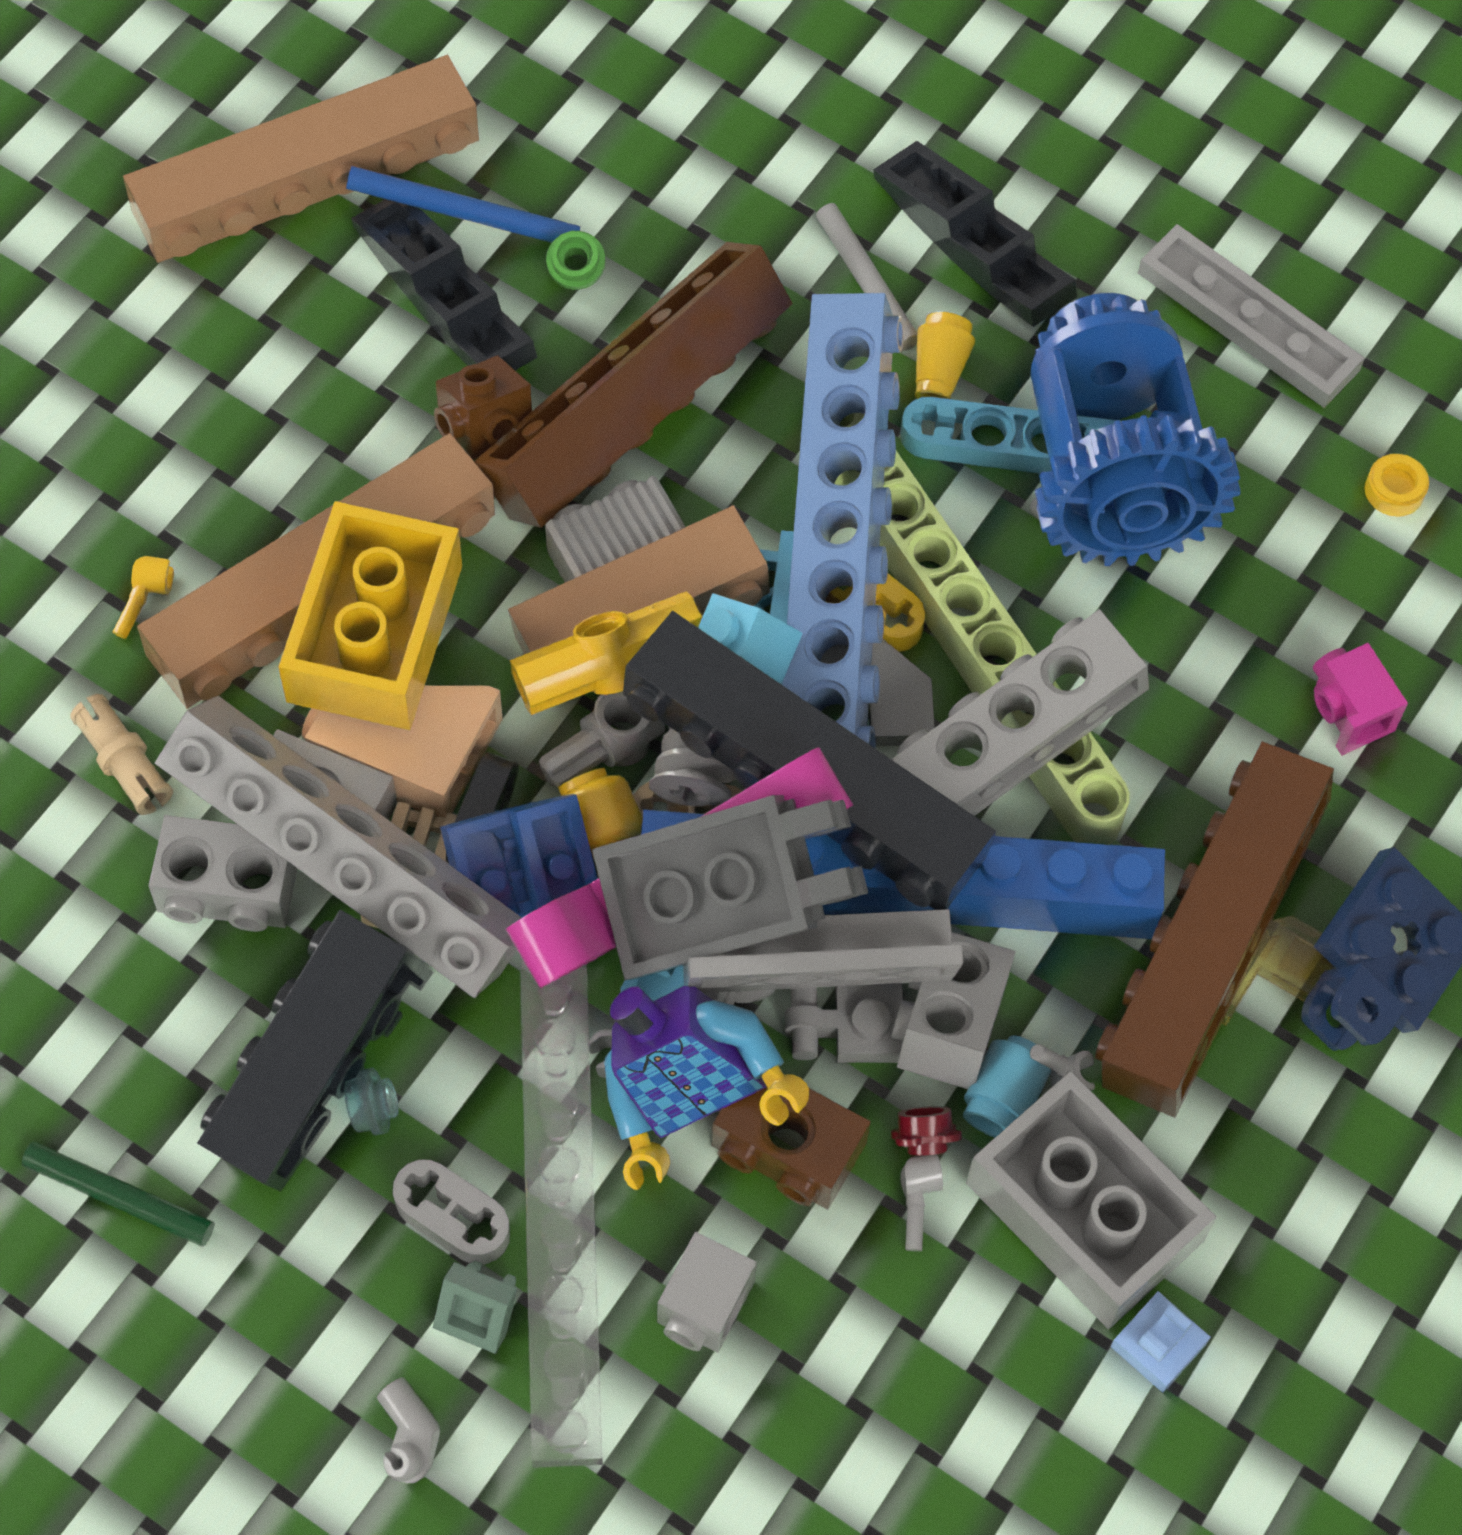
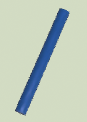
M351 166L346 189L550 243L563 233L580 231L579 225Z

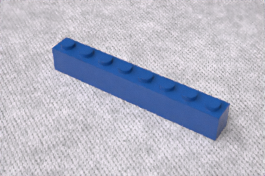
M643 810L641 834L695 819L704 814ZM826 834L805 839L814 876L845 867H850V869L860 867L843 853L839 843ZM994 836L986 859L948 907L950 923L956 925L1152 939L1164 910L1165 849ZM862 868L868 889L867 894L822 905L825 915L934 910L930 906L920 907L908 901L898 891L895 882L875 868L871 870Z

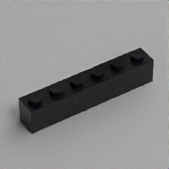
M673 610L625 666L623 695L627 697L630 706L643 718L652 722L660 720L678 732L683 743L695 754L703 758H711L712 756L733 770L735 778L746 789L800 756L820 747L853 803V806L847 809L851 827L826 835L841 845L843 853L853 863L868 870L875 868L894 881L898 891L911 903L920 907L930 906L934 910H947L986 859L996 830Z

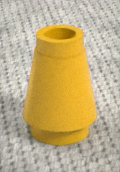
M933 312L927 315L925 324L918 327L917 387L915 391L917 399L921 397L951 399V395L956 388L976 342L971 334L973 325L968 319L954 313Z

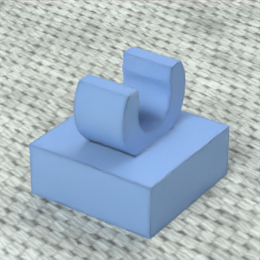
M1158 1291L1114 1339L1111 1348L1164 1393L1207 1345L1211 1337Z

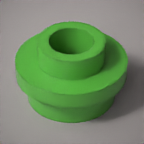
M569 231L561 234L551 243L547 251L546 263L550 276L557 284L567 289L580 290L592 286L600 279L605 269L606 259L601 243L594 236L583 231ZM572 255H582L587 259L586 265L579 270H572L565 264Z

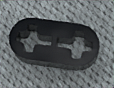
M489 752L485 753L476 769L455 822L507 809L518 777V762Z

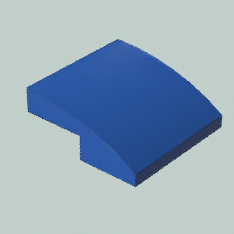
M576 794L519 805L440 827L449 865L522 918L543 905L598 879Z

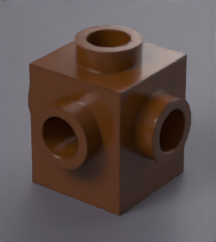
M498 355L478 364L466 366L461 371L436 381L438 407L434 410L436 426L442 437L451 433L472 460L480 457L532 412L531 384Z

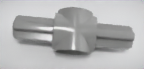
M623 691L615 694L600 695L595 703L594 711L580 720L581 731L543 755L539 761V766L547 781L557 788L563 783L587 773L602 762L609 767L630 766L645 757L649 750L650 742L665 732V724L660 720L652 722L640 716L630 706L627 697L623 695ZM617 722H627L635 727L629 730H617L610 725Z

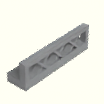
M949 909L825 915V919L816 921L818 928L719 956L689 958L687 965H683L684 986H694L703 993L951 981L963 965L961 944L952 945Z

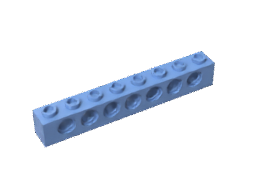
M885 293L812 294L787 624L803 634L782 685L819 711L833 704L845 706L842 716L836 722L876 749L875 729L873 726H867L869 703H877L880 693L879 668L877 665H871L873 643H881L884 633L883 609L881 605L875 604L877 584H885L888 574L887 550L885 546L879 545L881 525H889L892 514L891 491L889 487L883 486L885 467L894 466L896 455L895 434L892 429L887 430L889 410H897L899 405V378L897 372H891L892 354L901 353L903 323L900 315L893 316ZM862 356L868 358L866 363L857 369H843L845 364L855 357ZM849 414H865L863 419L854 426H839L842 419ZM845 471H861L859 477L848 485L834 484L837 477ZM848 527L857 529L853 538L843 544L830 543L832 536L838 530ZM839 586L853 587L850 596L844 601L835 604L825 602L828 594L833 589ZM835 645L849 646L847 654L840 661L832 664L821 662L823 654L830 647Z

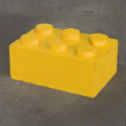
M334 501L278 666L286 703L411 731L462 569L458 528Z

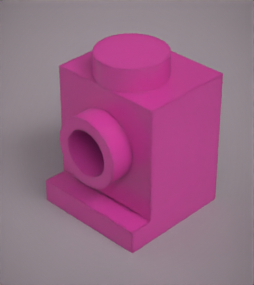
M1369 643L1348 652L1344 648L1335 649L1316 661L1312 668L1318 677L1314 688L1315 702L1322 717L1330 724L1335 723L1340 731L1335 747L1341 756L1395 732L1408 702Z

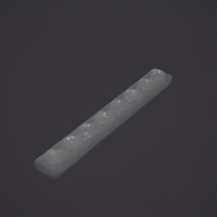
M520 955L532 1467L603 1465L586 965L560 979L539 988Z

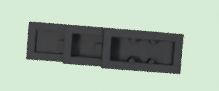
M915 141L873 169L876 181L907 216L958 267L991 296L1032 327H1035L1077 297L1076 280L1036 253L1034 235L995 209L992 190L919 141Z
M384 199L351 218L354 228L387 273L426 321L467 366L478 364L498 355L516 371L538 358L533 340L501 311L497 293L465 264L460 245L420 208Z

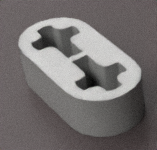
M416 1160L408 1163L398 1172L393 1182V1197L399 1215L409 1225L468 1263L476 1260L485 1265L496 1261L506 1251L510 1242L509 1219L505 1209L496 1200L442 1164L432 1160ZM430 1181L436 1182L437 1198L447 1207L443 1210L428 1200L422 1201L418 1207L413 1206L410 1187L416 1184L424 1188ZM460 1214L475 1224L481 1223L485 1217L491 1219V1232L494 1238L489 1241L486 1238L479 1237L473 1244L468 1243L467 1228L456 1217Z

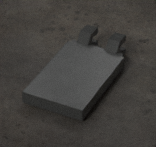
M772 795L592 849L624 979H637L687 965L689 958L719 956L818 928L816 921L825 919L822 905L867 894L868 889L862 866L851 869L850 867H845L814 876L805 841L808 838L822 836L851 827L845 801L838 800L833 802L832 800H826L797 809L795 799L785 801L784 795Z

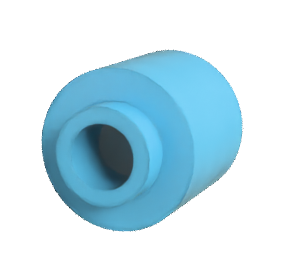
M1014 1035L1009 1036L1007 1041L993 1040L983 1058L977 1081L968 1088L964 1096L967 1107L963 1117L970 1125L996 1138L1038 1100L1051 1073V1069L1030 1057V1050L1036 1045L1035 1043Z

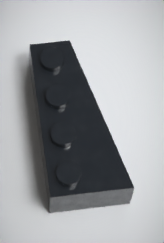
M339 910L333 922L327 920L317 929L309 943L307 954L310 956V959L297 980L295 978L289 979L280 989L272 1006V1012L276 1014L262 1037L255 1036L245 1046L236 1065V1070L240 1072L226 1096L220 1094L211 1102L201 1120L200 1127L204 1132L197 1142L198 1145L261 1183L280 1192L330 1122L331 1110L325 1107L332 1096L340 1099L346 1095L348 1091L354 1088L365 1072L366 1053L364 1049L371 1040L376 1041L382 1035L388 1038L402 1019V1012L398 1009L401 997L406 989L411 985L421 991L434 973L409 949L342 910Z

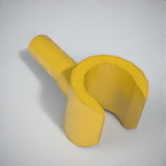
M143 556L135 561L131 578L132 591L113 630L116 636L127 639L143 605L146 603L148 592L163 595L170 593L174 579V569L170 566L169 559Z

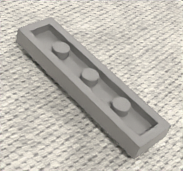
M1178 224L1140 261L1139 275L1323 408L1356 376L1362 367L1365 359L1362 355Z

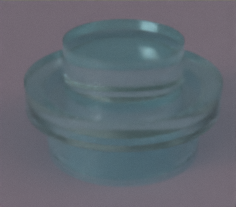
M374 1068L361 1070L359 1078L346 1081L345 1102L354 1129L358 1133L370 1130L376 1136L388 1133L390 1119L398 1116V1100L392 1081L389 1078L381 1079Z

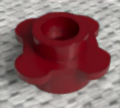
M923 1106L898 1112L899 1128L891 1130V1138L896 1140V1145L907 1147L908 1154L916 1156L944 1153L948 1150L947 1143L962 1139V1131H958L956 1124H952L951 1109L943 1106Z

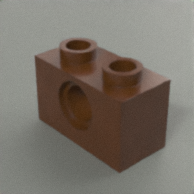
M767 1086L721 1109L713 1122L711 1146L718 1149V1156L726 1164L747 1174H751L753 1170H756L776 1181L777 1189L790 1200L803 1206H811L814 1202L827 1210L830 1208L866 1146L871 1121L810 1088L808 1102L800 1113L795 1112L788 1099L779 1095L789 1110V1117L779 1126L769 1123L760 1111V1100L768 1090ZM790 1129L799 1133L805 1142L796 1149L785 1150L773 1144L769 1137L778 1130Z

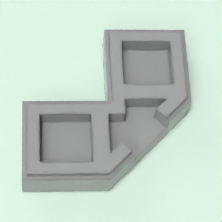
M884 639L881 643H873L871 665H877L879 668L880 693L877 703H869V726H873L875 729L876 746H900L915 732L927 729L930 732L935 728L931 678ZM835 645L830 647L823 654L821 662L832 664L840 661L847 654L849 646Z

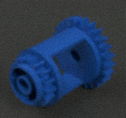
M1093 294L1077 299L1063 307L1050 319L1047 331L1039 333L1040 348L1035 349L1036 355L1031 365L1034 395L1052 471L1040 473L1039 477L1042 487L1035 489L1036 507L1043 533L1047 532L1049 544L1051 546L1061 544L1063 555L1066 557L1080 551L1082 563H1088L1098 555H1102L1104 566H1110L1119 556H1126L1129 566H1133L1141 554L1148 553L1154 561H1158L1161 558L1162 549L1169 547L1178 553L1183 552L1184 546L1182 541L1187 538L1195 541H1204L1203 527L1220 528L1223 525L1220 513L1234 511L1235 507L1232 498L1239 496L1241 493L1238 484L1240 476L1234 453L1230 452L1227 439H1217L1212 426L1202 429L1178 335L1168 323L1161 319L1158 310L1148 311L1145 300L1137 301L1124 294ZM1155 403L1158 410H1154L1150 418L1142 415L1137 419L1117 420L1136 414ZM1077 415L1117 421L1098 430L1092 429L1087 436L1082 438Z

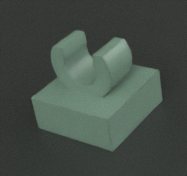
M476 1260L468 1264L467 1267L454 1262L443 1280L432 1328L496 1354L506 1337L518 1289L515 1287L516 1278L507 1274L502 1282L482 1274L483 1263Z

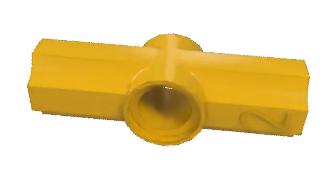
M685 591L629 614L611 611L591 616L575 626L573 636L510 660L514 682L528 712L533 715L589 692L601 695L622 692L625 666L672 610L696 627H699L702 615L693 597Z

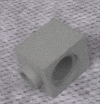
M695 1232L657 1303V1323L665 1326L664 1334L675 1343L687 1349L700 1351L701 1347L705 1346L718 1353L755 1282L757 1262Z

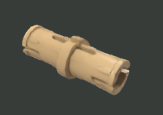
M103 694L87 697L88 702L99 718L98 720L92 718L82 702L78 703L71 712V720L79 727L89 743L97 751L96 762L104 774L114 776L134 804L135 810L140 815H147L157 811L150 801L149 795L144 790L145 788L151 790L163 807L171 799L173 789L164 781L145 755L147 746L139 734L128 732L120 718L109 705V700Z

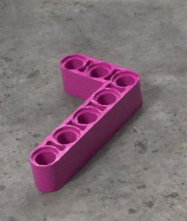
M817 747L702 816L772 795H784L785 801L795 799L797 809L826 800H832L833 802L844 800L846 809L852 807L853 803L820 747ZM599 878L586 886L543 905L505 929L539 988L581 968L616 947Z

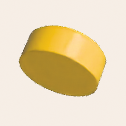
M1389 454L1379 458L1372 465L1365 482V494L1370 504L1379 512L1395 517L1406 516L1419 509L1429 489V476L1423 465L1416 459L1403 454Z

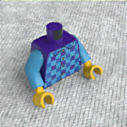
M632 986L619 993L611 1004L610 1016L616 1022L612 1026V1050L606 1055L604 1061L607 1096L621 1140L628 1138L633 1153L624 1164L623 1175L627 1184L634 1190H639L644 1183L643 1170L638 1161H647L654 1167L659 1183L667 1174L670 1166L668 1152L660 1144L650 1142L649 1131L653 1130L656 1135L663 1138L766 1088V1086L768 1090L761 1097L760 1111L769 1123L779 1126L789 1117L788 1107L779 1095L788 1099L792 1108L797 1113H800L806 1106L809 1099L807 1083L798 1076L792 1074L784 1075L779 1066L784 1061L760 1020L751 1010L713 1000L694 986H682L655 1001L639 987Z

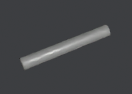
M835 203L824 205L816 214L818 221L864 293L886 294L893 316L900 315L902 318V351L913 348L917 344V332L837 205Z

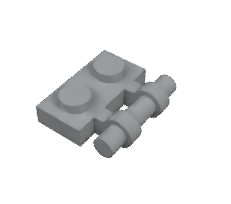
M902 983L835 986L836 1010H823L817 1007V987L791 989V1007L786 1009L784 1017L785 1033L792 1038V1057L797 1060L815 1059L818 1057V1038H836L837 1063H898L903 1041L893 1039L891 1036L903 1000Z

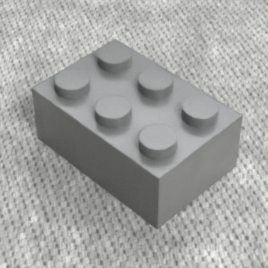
M1071 1071L973 1157L966 1184L1108 1330L1205 1241L1217 1217Z

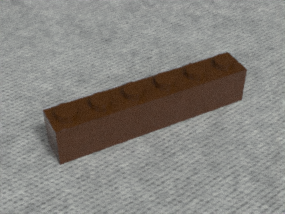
M726 242L474 461L493 484V494L509 520L537 527L546 525L560 510L569 506L568 503L586 487L594 486L604 480L611 472V465L628 450L637 448L647 442L653 435V428L666 416L687 406L694 399L695 391L711 376L718 375L730 368L736 361V354L754 339L768 334L776 326V319L793 303L761 245Z
M1263 741L1251 763L1245 760L1239 763L1229 787V796H1232L1233 799L1226 813L1216 811L1212 816L1203 839V847L1208 849L1200 865L1191 862L1181 878L1176 897L1182 901L1174 917L1164 915L1161 918L1150 944V951L1155 954L1147 970L1144 971L1137 968L1127 985L1123 1005L1128 1008L1119 1026L1109 1023L1101 1036L1095 1059L1102 1062L1103 1088L1176 1118L1331 800L1334 768Z

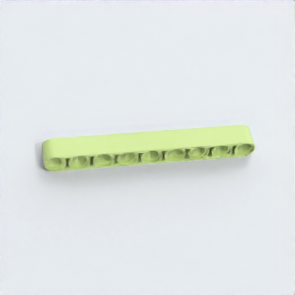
M849 414L842 419L840 425L845 427L854 426L863 419L865 414ZM896 451L894 466L885 467L883 487H889L891 491V515H902L909 520L895 521L891 519L889 525H881L879 546L886 547L888 568L895 579L913 592L923 603L925 609L924 622L972 693L979 692L982 694L1001 680V674L1013 661L1027 654L1034 657L1036 652ZM856 470L845 471L837 477L834 484L848 485L859 477L860 472ZM933 561L941 567L936 569L926 568L920 565L919 562ZM965 608L972 611L975 615L969 617L954 614L951 609ZM998 656L1003 658L1008 664L993 665L986 662L983 657ZM1054 681L1053 685L1060 689L1056 681ZM1017 710L1008 713L1001 723L1009 728H1021L1030 723L1034 716ZM1089 732L1062 752L1071 756L1076 763L1063 765L1052 759L1029 777L1068 835L1075 842L1109 845L1117 838L1129 805L1130 792L1125 781L1094 736ZM1098 803L1105 806L1111 814L1104 816L1094 815L1083 805Z

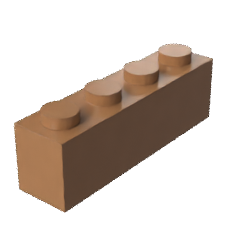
M733 505L509 608L508 612L515 639L525 655L573 636L575 626L591 616L611 611L629 614L685 591L693 597L702 617L712 593L754 606L763 596L770 593L768 566Z

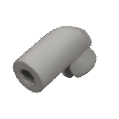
M401 1377L387 1385L377 1396L378 1402L397 1426L391 1451L385 1453L383 1464L387 1475L393 1480L415 1483L422 1479L433 1465L440 1436V1426L405 1377Z

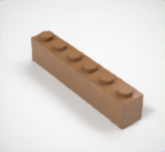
M447 54L123 176L131 211L157 263L175 256H186L209 243L228 236L244 234L254 226L283 215L297 214L307 206L335 195L354 192L346 189L351 166L385 175L401 174L419 163L443 154H453L463 150L467 145L479 141L477 106Z
M451 433L338 501L458 528L459 538L461 536L470 537L475 535L487 525L491 517L495 516L493 484ZM333 505L137 626L147 658L186 709L200 700H210L221 695L230 686L232 680L255 666L263 667L272 663L282 654Z

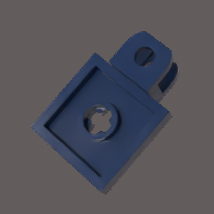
M1395 847L1380 850L1313 946L1335 969L1325 970L1307 996L1301 1014L1303 1023L1333 1051L1347 1049L1357 1040L1363 1046L1377 1044L1391 1032L1394 1026L1402 1033L1418 1031L1461 967L1462 913ZM1392 926L1402 928L1405 932L1407 950L1396 953L1393 949L1396 937L1391 932ZM1330 1004L1332 1017L1341 1023L1338 1028L1332 1027L1327 1021L1326 1010Z

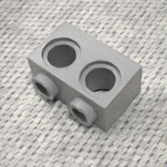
M164 815L149 889L157 912L164 913L168 918L178 922L198 923L202 918L228 921L232 926L246 931H263L267 926L286 928L297 868L238 824ZM199 866L206 869L205 873L198 879L192 881L177 879L179 874L189 867ZM262 874L271 877L266 885L258 889H246L241 886L247 878L253 875Z
M951 932L952 945L961 944L963 965L951 981L909 983L908 988L918 990L919 992L915 1003L902 1000L891 1038L903 1041L897 1068L968 1089L977 1081L1016 951Z

